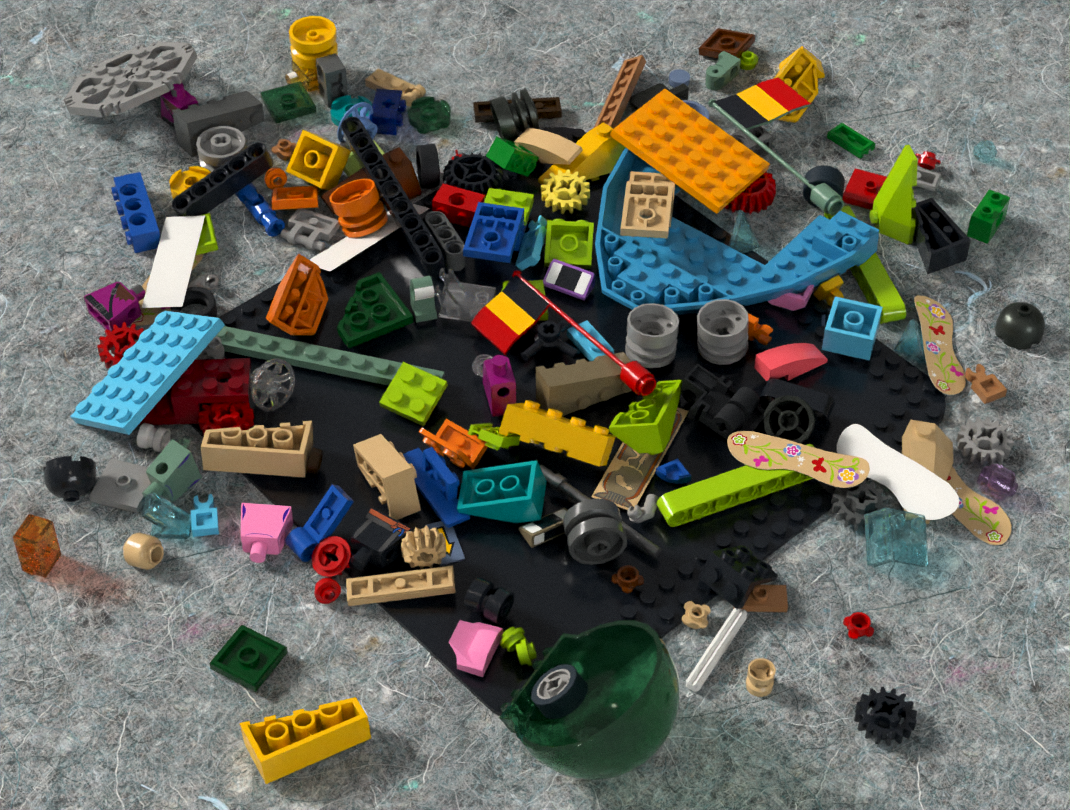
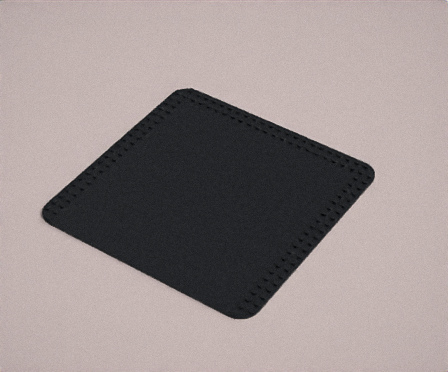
M545 127L542 129L562 136L574 143L587 133L583 129L568 127ZM537 160L536 166L529 176L502 168L504 173L502 190L534 194L533 207L525 233L530 229L528 227L530 221L533 220L536 223L540 215L546 220L551 221L554 219H563L571 222L586 220L594 223L591 269H584L595 274V286L584 301L544 286L545 296L567 315L573 314L576 317L577 324L588 320L614 349V354L621 352L626 354L627 318L632 310L602 293L595 249L602 191L610 174L599 176V180L593 182L590 179L586 180L590 184L588 204H582V210L574 208L572 214L569 210H565V213L561 214L560 209L553 212L552 206H545V201L541 199L542 184L538 182V178L553 164L540 163ZM438 190L414 203L429 208L419 215L424 224L425 216L432 212V200ZM674 196L672 217L764 265L768 263L766 259L678 196ZM451 223L465 245L470 228ZM399 228L334 270L327 271L320 268V276L324 282L328 302L314 335H290L266 319L280 282L220 316L219 318L225 326L444 371V380L448 384L427 422L422 426L380 407L379 401L387 390L388 385L225 351V359L250 358L249 404L250 408L253 409L254 426L264 425V429L280 427V423L290 422V426L303 425V421H312V448L322 449L323 451L322 463L318 474L306 472L305 477L241 474L274 505L291 506L293 523L297 527H304L332 484L340 486L354 503L331 536L343 538L351 546V554L354 556L351 537L369 508L373 507L388 516L389 508L387 503L381 504L378 496H381L380 491L376 486L371 488L359 469L353 444L382 434L388 442L391 441L398 453L402 452L404 454L420 448L423 452V450L430 447L422 442L424 437L419 433V430L423 428L436 435L446 419L469 431L471 424L491 423L493 424L492 428L500 427L504 415L492 417L483 385V362L487 359H492L496 355H503L509 358L516 383V403H525L526 400L536 402V367L544 366L546 369L554 368V364L563 362L565 365H572L576 363V360L586 359L589 362L567 337V329L563 332V341L580 351L576 359L571 358L558 349V351L552 354L539 351L531 359L524 361L521 353L535 343L534 333L528 330L512 345L505 355L472 326L471 322L474 317L502 291L505 281H511L514 271H520L521 276L527 281L544 279L549 268L544 267L546 235L539 262L535 266H529L523 271L516 266L519 251H513L510 263L465 257L466 264L462 270L450 271L446 268L442 275L437 277L431 276L437 319L417 323L415 321L410 301V280L429 275L425 272ZM380 272L413 315V323L348 348L338 335L337 326L340 320L343 319L345 308L356 291L358 280ZM813 293L805 308L794 311L772 305L768 301L748 306L742 305L749 314L759 318L758 324L768 325L773 328V331L768 335L772 337V340L767 345H763L756 338L752 341L748 339L746 355L739 361L726 365L710 363L698 352V314H678L679 329L674 360L661 368H646L654 375L657 383L658 381L669 380L683 381L688 373L699 364L719 379L722 375L725 376V384L731 380L733 382L731 387L737 391L741 387H748L760 397L767 381L754 369L756 354L787 344H814L828 359L827 363L789 381L784 377L779 380L825 393L834 399L835 406L827 424L820 427L814 426L810 437L801 443L804 445L812 444L817 449L837 453V442L844 429L852 424H859L884 444L902 454V436L910 420L935 423L939 426L946 408L944 394L934 386L930 377L877 339H875L870 361L822 350L823 340L821 339L824 338L825 327L830 314L828 308L831 309L832 307L823 300H818ZM549 306L548 320L537 321L536 324L540 325L545 321H552L558 324L564 318ZM825 314V326H821L822 315ZM221 379L218 382L225 383L229 379ZM500 388L498 390V395H505V393H503V388ZM632 390L628 393L612 397L609 400L588 406L585 409L569 413L564 418L571 420V417L585 420L586 426L594 428L595 425L609 429L617 414L628 412L630 410L629 405L632 402L638 403L643 399V396L637 395ZM681 394L678 408L689 411L693 404L687 402ZM700 414L694 421L688 419L686 415L659 466L678 458L692 475L691 481L682 484L670 483L658 477L655 471L637 505L640 508L644 507L648 494H655L660 498L668 492L746 465L738 461L731 454L727 440L699 421ZM764 422L755 432L768 435L765 432ZM190 424L202 437H204L203 431L200 430L199 424ZM617 437L615 438L607 465L600 467L568 457L565 450L559 453L544 449V443L542 442L534 444L520 441L519 445L509 446L508 449L500 447L499 450L488 447L474 469L537 460L539 466L543 465L553 473L561 474L568 480L567 483L590 499H595L591 496L623 442ZM444 455L443 458L446 466L459 479L457 499L459 500L463 472L472 469L466 466L461 469ZM813 478L676 527L668 525L658 507L653 518L641 523L630 521L627 510L618 507L622 521L660 547L661 552L657 557H654L627 538V546L622 554L608 562L594 565L582 564L573 559L569 552L568 538L565 534L531 548L520 533L519 527L533 521L512 523L470 515L469 520L453 526L465 560L442 566L434 563L432 567L453 566L456 593L380 602L378 604L493 713L502 718L521 723L546 721L549 718L543 715L531 699L533 687L543 674L559 665H573L587 682V694H589L681 624L682 616L685 615L686 611L684 609L686 602L692 601L694 604L702 606L719 595L698 578L711 551L742 545L749 548L753 553L752 555L757 559L763 561L833 507L831 500L836 487ZM547 481L542 517L562 508L569 510L578 502L564 492H558L553 489ZM417 487L421 511L397 520L412 528V532H414L415 526L423 529L427 524L441 521ZM326 553L331 560H339L336 555ZM401 555L384 569L368 563L363 570H359L349 561L350 568H345L343 571L350 578L421 569L419 566L411 568L410 564L405 562ZM626 565L635 567L639 575L644 578L643 585L636 586L631 593H624L618 584L612 582V576L617 574L618 570ZM481 577L492 582L495 585V589L502 587L514 593L512 609L501 625L486 620L483 614L476 615L464 608L466 593L476 578ZM460 620L503 628V632L510 627H522L528 643L533 642L537 658L533 659L532 666H528V664L521 665L517 651L508 652L499 643L484 676L480 677L457 669V658L449 644V640Z

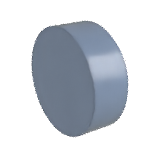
M681 69L671 71L669 74V85L673 88L683 83L688 86L690 84V74Z

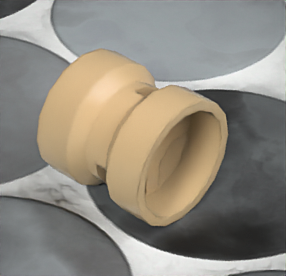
M758 658L751 661L748 665L746 689L750 694L764 697L773 690L776 669L771 661Z

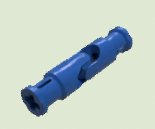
M252 182L235 193L255 220L265 227V231L269 236L275 237L281 234V231L285 228L284 221L277 218L275 210H272L271 205L261 194L257 193L256 187Z

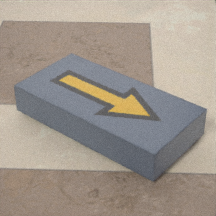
M442 521L427 524L429 529L437 527L438 532L443 533L445 537L446 557L442 558L440 566L465 560L453 526L447 528Z

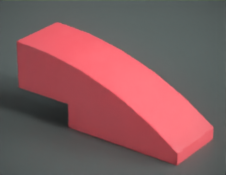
M793 343L756 354L754 369L766 381L782 377L789 381L827 363L828 359L814 344Z

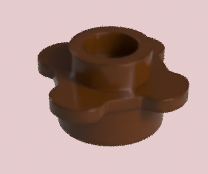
M626 565L621 567L618 573L612 576V582L618 584L624 593H631L633 588L643 585L644 578L639 575L635 567Z

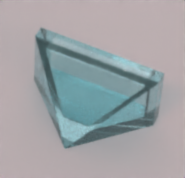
M738 210L729 247L742 254L760 246L744 211Z
M912 319L909 321L894 351L927 366L921 325Z

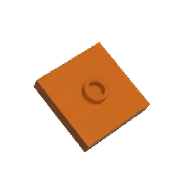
M313 185L274 188L272 192V210L318 207V187Z

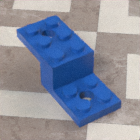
M478 202L463 248V256L510 263L513 251H520L527 224L524 226V208Z

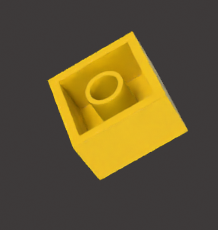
M302 130L286 172L321 189L330 190L338 184L351 150L318 134Z

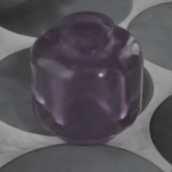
M997 463L985 466L977 479L981 493L997 501H1003L1008 496L1012 497L1018 488L1016 474Z

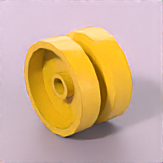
M308 16L296 20L289 29L290 50L293 62L306 69H317V58L335 53L338 55L337 33L334 23L321 16Z

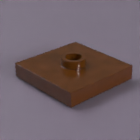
M717 28L698 48L699 55L718 58V55L725 51L740 58L742 53L747 51L755 42V35Z

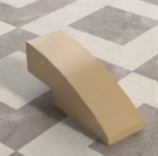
M527 128L514 141L537 155L540 163L570 165L583 151L581 146L562 136L534 128Z

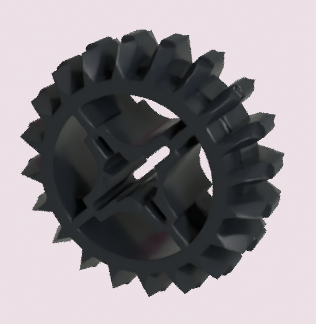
M471 152L470 155L462 153L461 157L455 156L454 160H449L444 168V184L484 194L485 198L489 188L502 190L504 173L501 166L488 157L482 156L481 152L478 155Z

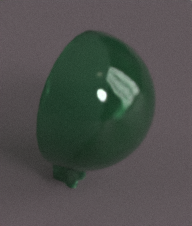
M618 620L598 625L578 635L563 633L553 647H546L542 652L545 657L543 661L536 660L532 666L535 671L521 690L514 689L510 694L513 699L511 703L504 702L500 707L503 712L499 717L510 732L516 733L524 747L541 764L571 778L603 780L633 771L648 761L664 744L673 728L679 709V676L666 643L648 624L639 621ZM564 664L573 665L588 684V692L584 701L572 713L562 718H546L531 699V692L535 683L543 674L556 666Z

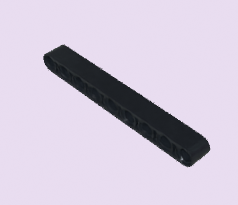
M357 117L346 118L341 125L346 142L367 177L375 182L380 198L425 272L432 277L442 275L446 270V265L441 249L360 119Z

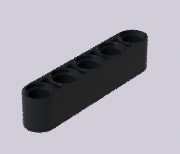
M257 142L250 145L176 196L171 206L177 216H199L206 214L270 170L273 166V159L265 144Z

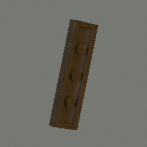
M559 97L533 98L539 119L562 117ZM490 101L473 102L475 123L495 122Z

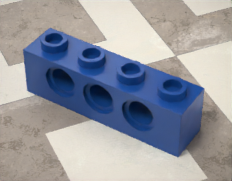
M137 172L114 177L115 187H111L114 201L118 200L116 202L118 215H123L120 217L123 230H128L125 232L127 244L133 246L135 253L157 249L160 241V232L141 173Z

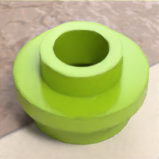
M751 51L743 52L739 58L741 59L740 68L743 70H752L758 64V56Z
M510 627L501 635L502 640L500 641L501 647L506 648L508 652L516 650V644L521 643V640L526 638L523 628Z
M525 638L521 640V643L516 644L520 664L532 666L533 659L537 658L533 642L528 643Z

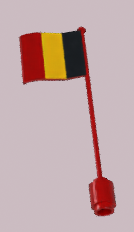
M518 270L513 272V278L502 292L485 305L471 322L473 327L506 355L512 345L537 323L550 306L622 368L620 380L637 395L647 396L656 387L654 375L637 361L624 364L523 278Z

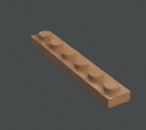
M643 55L624 60L594 128L603 122L613 129L619 125L645 66L646 60Z

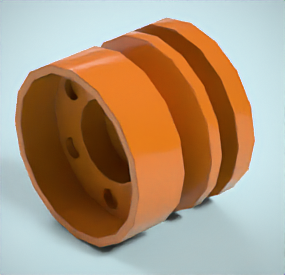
M358 179L348 182L337 188L330 196L333 210L339 216V224L344 235L347 237L356 238L371 234L385 225L388 220L384 204L379 200L380 195L375 182L371 179Z

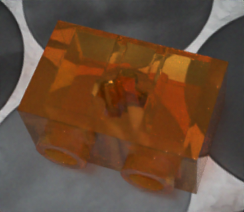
M29 514L13 536L22 571L29 575H38L46 578L62 555L53 521Z

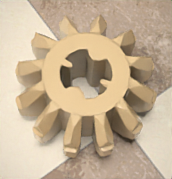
M426 525L423 529H419L415 526L414 532L406 531V536L402 538L401 542L402 557L405 562L410 564L411 568L419 566L420 569H423L425 566L432 568L434 563L441 564L442 558L446 557L445 537L443 533L438 532L437 527L429 529Z

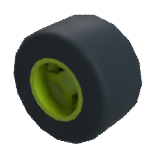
M821 165L810 169L806 173L805 178L809 184L816 186L826 183L841 195L843 199L845 179L838 169ZM804 184L803 196L805 201L817 207L810 200L812 189Z

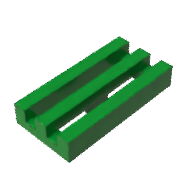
M840 123L827 133L829 140L859 159L864 154L867 155L869 150L873 151L875 149L873 141L844 123Z

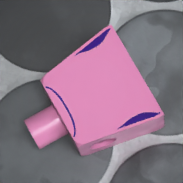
M242 503L241 542L243 551L250 553L249 558L255 563L264 562L266 554H280L286 537L293 526L291 506Z

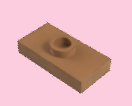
M786 585L754 586L744 607L741 609L746 610V612H787Z

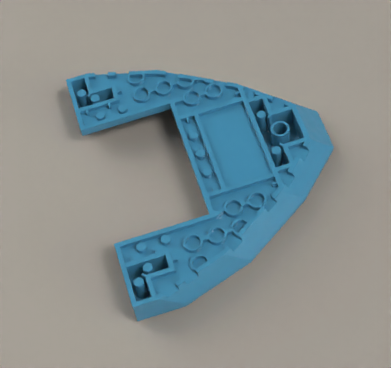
M625 147L603 186L595 240L601 290L604 295L631 310L642 304L655 303L672 309L677 315L698 314L699 310L706 303L719 299L732 300L741 305L748 306L777 299L787 293H803L810 285L816 287L828 281L830 277L836 274L841 275L847 269L865 263L877 251L879 229L842 211H839L831 219L819 215L766 265L672 217L671 227H669L668 238L620 236L626 183L630 180V172L660 173ZM675 185L674 196L682 190L678 185Z

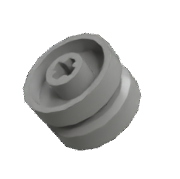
M230 126L212 127L202 132L197 138L196 143L199 166L212 172L247 148L244 134Z

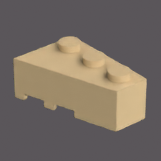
M382 434L353 444L359 469L371 488L376 486L380 491L381 496H378V499L382 505L388 504L390 517L398 520L421 511L414 480L417 478L416 470L412 463H407L402 452L398 453L391 441L388 442Z

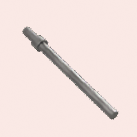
M540 465L545 479L553 489L558 492H564L578 503L590 499L567 483L568 480L561 474H555L545 466ZM622 521L628 539L654 557L660 554V547Z

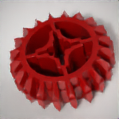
M766 171L732 200L725 209L731 208L732 213L739 211L741 215L743 212H748L751 215L752 212L760 213L761 209L767 210V207L772 205L776 196V183L772 174Z

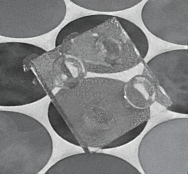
M444 268L439 273V277L445 284L443 291L439 290V285H436L434 288V294L439 298L441 305L439 317L468 322L473 321L478 312L494 298L496 293V287L461 283L453 270L449 269L447 275Z

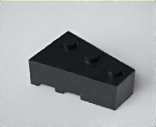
M933 198L917 202L916 207L911 210V218L916 220L913 238L927 274L966 261L971 242L968 236Z

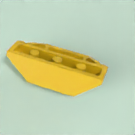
M800 48L774 78H780L810 103L818 94L817 61ZM808 107L791 112L777 120L796 123Z

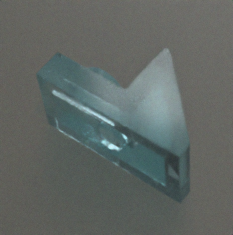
M154 492L146 496L142 517L152 522L151 536L161 539H188L190 537L191 515Z

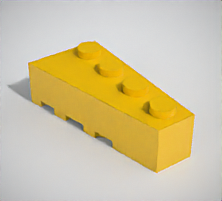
M526 400L525 403L507 404L499 434L508 436V434L520 435V441L534 444L542 442L544 443V449L559 453L565 450L568 457L599 467L607 465L616 436L608 434L609 429L595 425L594 428L586 426L585 420L571 417V420L562 417V412L551 408L545 411L539 408L540 404L530 400Z
M356 697L319 705L318 710L304 711V709L293 711L291 716L276 719V715L264 717V722L250 724V721L240 723L244 744L265 784L371 739L368 716Z

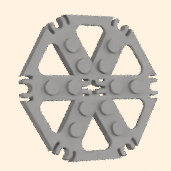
M157 41L156 45L155 42H152L148 47L145 44L140 47L137 46L89 69L90 73L81 74L82 77H78L64 98V103L69 113L74 115L103 117L105 114L107 117L114 111L116 114L123 113L169 92V90L174 89L173 84L182 83L181 80H185L195 63L197 54L190 43ZM162 51H165L161 54L160 57L156 58L158 54H160ZM127 62L125 68L118 67V65ZM136 89H145L139 93L134 94ZM105 99L103 102H101V103H99V104H95V103H97V102H99V101Z

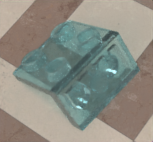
M883 508L864 515L867 566L877 567L891 562L919 567L928 566L926 520L924 515L891 508Z

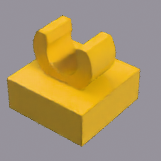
M837 275L820 284L813 295L819 301L826 299L827 303L832 307L835 296L844 297L839 290L844 282Z

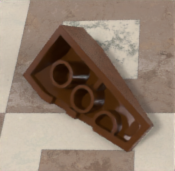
M398 147L383 154V158L408 198L411 200L420 196L422 191L412 162L401 148ZM362 168L321 196V199L333 215L335 212L330 202L331 194L348 182L358 179H369Z

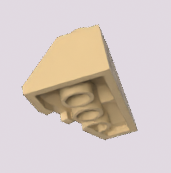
M910 420L902 436V454L946 481L953 465V442L935 423ZM903 508V520L929 524L930 520L918 518Z

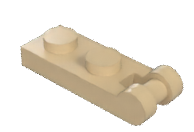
M379 68L365 79L366 87L407 106L414 105L417 102V98L420 99L426 94V90L422 85L417 84L415 86Z

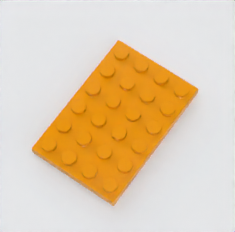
M663 89L612 129L610 134L612 138L716 214L764 174L770 166V163L667 89Z

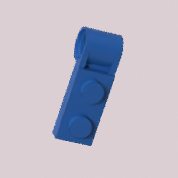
M332 484L304 527H297L287 535L286 545L301 561L308 562L312 559L315 547L323 539L332 535L354 501L340 486Z

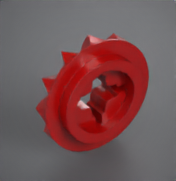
M330 536L323 539L312 553V566L319 575L331 579L333 576L342 575V571L345 568H350L349 561L353 557L350 550L351 546L338 536ZM326 553L336 555L339 560L330 562Z

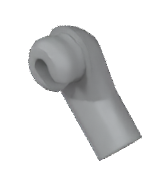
M201 274L190 281L187 288L201 287L207 290H214L218 287L219 279L213 274Z
M648 494L644 507L640 508L638 505H635V507L630 506L627 510L630 521L641 523L653 518L659 497L655 494Z

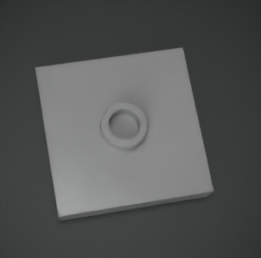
M111 458L89 496L90 501L139 513L146 500L142 492L151 484L146 474L148 467Z

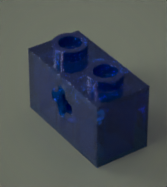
M376 89L372 105L374 113L369 116L370 121L377 125L376 134L397 135L398 127H402L403 124L402 113L406 112V100H403L402 91Z

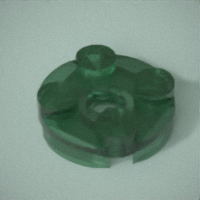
M430 96L418 98L411 103V107L407 110L408 122L411 126L417 128V132L420 134L447 128L450 125L451 118L450 105L445 100L441 99V102L435 101L434 97Z

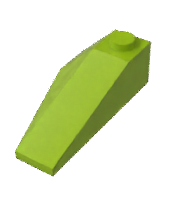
M910 144L904 146L874 199L873 208L869 213L871 223L879 229L880 234L907 245L913 242L916 222L914 218H911V210L916 207V199L914 198L912 187L917 186V158Z
M658 381L651 394L643 396V399L638 403L632 402L629 405L630 410L628 412H620L615 416L609 426L610 433L637 453L656 455L664 452L670 440L683 381Z

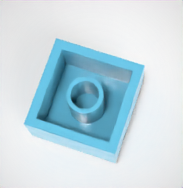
M835 296L825 327L822 350L870 361L883 307Z

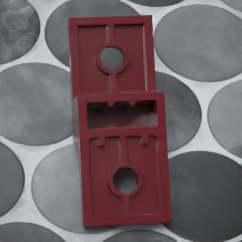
M250 358L194 360L138 426L143 423L152 425L199 424V412H202L203 403L249 402ZM221 379H229L225 383L218 382Z

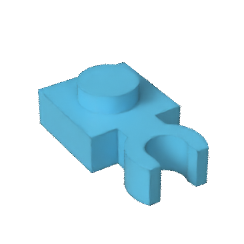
M208 494V501L205 503L199 502L198 495L194 496L193 501L196 510H191L192 536L219 534L217 507L214 508L213 495Z

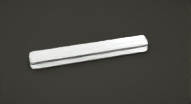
M741 608L733 609L687 678L686 687L689 690L698 692L747 619L746 610Z

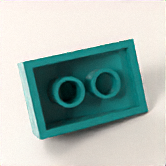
M538 461L464 471L457 505L458 513L512 523L541 520L547 481Z

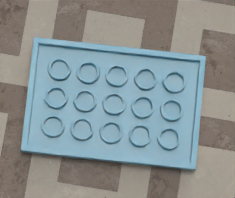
M171 311L161 312L156 316L155 322L149 329L140 334L139 340L124 352V357L108 370V375L92 388L91 394L76 406L74 413L70 417L77 424L130 435L225 324L220 318Z

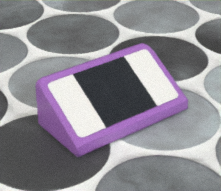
M553 259L543 279V284L545 287L585 301L595 286V274Z

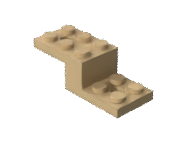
M631 171L630 180L626 183L620 236L668 238L669 227H671L676 184L661 173Z

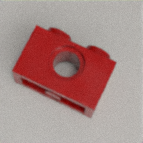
M442 184L432 200V211H440L447 217L449 222L470 228L478 202L484 203L485 195Z

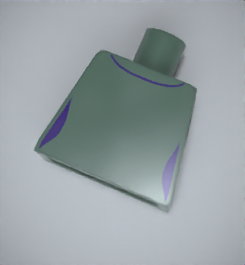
M172 439L147 468L146 474L151 484L142 494L151 503H154L161 495L170 502H174L198 483L202 476L191 451Z

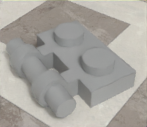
M299 208L288 220V226L291 228V231L283 229L280 236L287 239L291 244L299 243L306 246L309 250L323 251L325 243L319 240L330 241L340 228V224L337 219ZM302 233H305V234H308V235H310V236L307 237V236H304V235H301V234H302Z

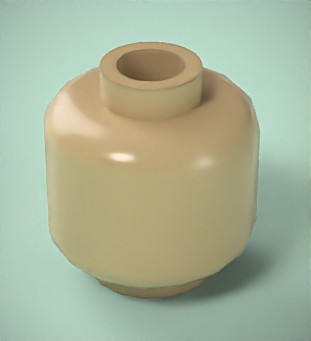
M135 533L125 542L123 555L128 565L149 570L161 562L164 550L161 541L157 537Z

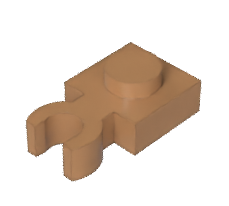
M977 364L976 373L972 372L970 368H966L965 377L968 381L972 382L971 389L984 404L1006 396L1007 389L994 374L986 375L983 365Z

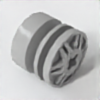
M719 299L706 303L697 315L698 352L705 360L718 365L732 364L739 361L746 355L748 350V312L741 304L732 300Z
M655 303L642 304L630 311L627 318L625 352L630 361H637L645 368H661L671 363L675 358L679 329L677 314L672 309Z

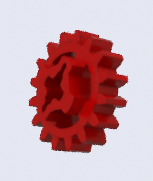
M123 322L122 328H118L114 324L113 331L105 330L106 337L100 336V345H97L100 353L101 362L104 361L107 369L116 365L124 357V352L136 343L135 340H139V336L144 331V328L137 330L134 323L129 328L126 322Z
M249 402L210 403V406L203 405V411L199 412V427L203 431V435L206 430L240 427L243 431L249 430L250 427L254 426L253 409L250 408Z

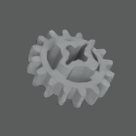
M976 417L975 422L968 419L966 425H961L956 440L958 442L957 448L963 450V457L970 455L971 462L977 459L980 460V465H983L985 461H988L991 466L994 465L995 460L1002 463L1004 457H1009L1014 441L1011 440L1012 433H1006L1007 426L1000 427L998 420L992 423L989 417L985 421Z

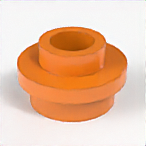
M271 168L265 174V184L272 190L283 187L287 182V175L280 168ZM280 177L276 182H273L275 178Z

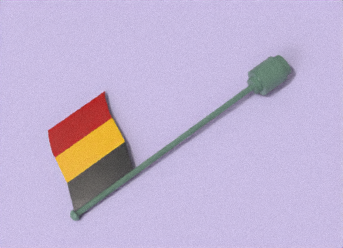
M780 78L763 81L738 94L717 101L715 99L709 100V107H714L812 189L810 200L823 212L836 215L842 210L844 201L841 195L826 183L816 186L809 184L806 178L748 131L771 123L796 110L811 107L812 104Z

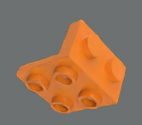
M448 419L444 421L436 435L423 428L419 430V433L424 437L423 443L433 447L438 455H445L450 458V461L461 469L466 466L474 470L488 448L485 446L486 441L478 439L476 435H469V431Z

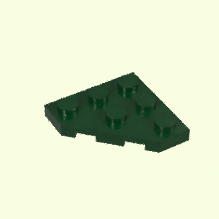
M378 272L358 280L356 291L345 308V315L340 320L337 331L346 346L352 348L413 323V315L382 274Z

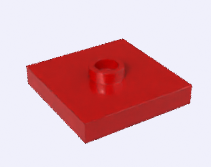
M855 168L843 193L842 200L844 203L872 210L874 199L887 177Z

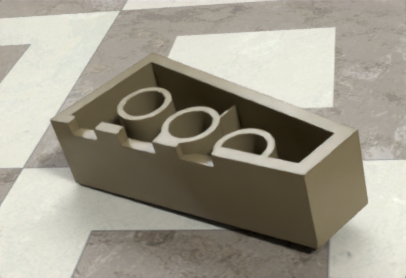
M624 352L614 354L624 364L631 362ZM607 355L597 356L594 361L589 362L586 359L576 360V363L572 365H565L564 362L554 364V368L546 369L544 366L536 367V402L545 411L551 408L562 412V417L632 390L620 380L622 368Z

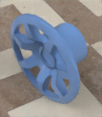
M366 102L355 104L345 113L339 123L337 137L340 142H345L343 140L345 136L341 127L342 122L351 113L353 117L360 119L372 139L377 133V125L372 122L374 115L372 106ZM363 107V108L360 110V115H359V112H358V109H357V108Z

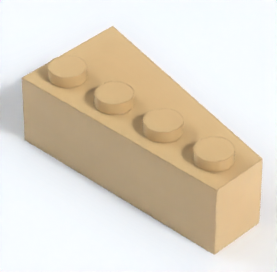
M303 421V425L290 426V422L280 423V427L264 429V425H255L253 428L243 431L240 427L206 430L201 444L203 470L305 477L309 456L313 447L312 421Z

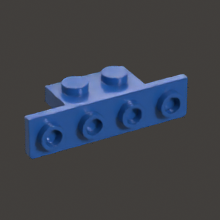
M433 447L425 449L423 452L420 448L403 454L407 463H412L416 470L417 478L414 479L416 487L447 528L470 519V515L458 513L459 479L446 466L442 455H438Z

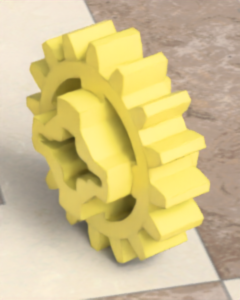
M567 169L566 173L558 170V175L550 173V179L544 178V185H541V199L545 201L546 207L552 206L553 212L560 209L561 214H564L565 210H569L572 214L574 208L582 210V204H588L590 184L586 182L585 176L579 178V172L576 171L574 174H570L569 169Z

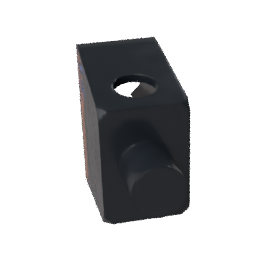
M370 507L351 537L352 552L355 554L350 560L352 565L359 570H363L368 563H371L380 569H384L402 555V538L406 536V531H412V528Z

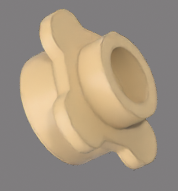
M692 601L686 602L684 605L686 611L685 615L682 616V622L692 629L706 628L708 626L707 615L711 612L708 605L694 604Z

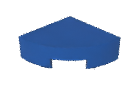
M678 458L656 468V475L664 481L675 484L691 481L692 475Z

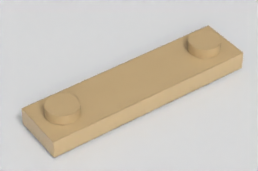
M453 566L346 579L348 606L456 593Z

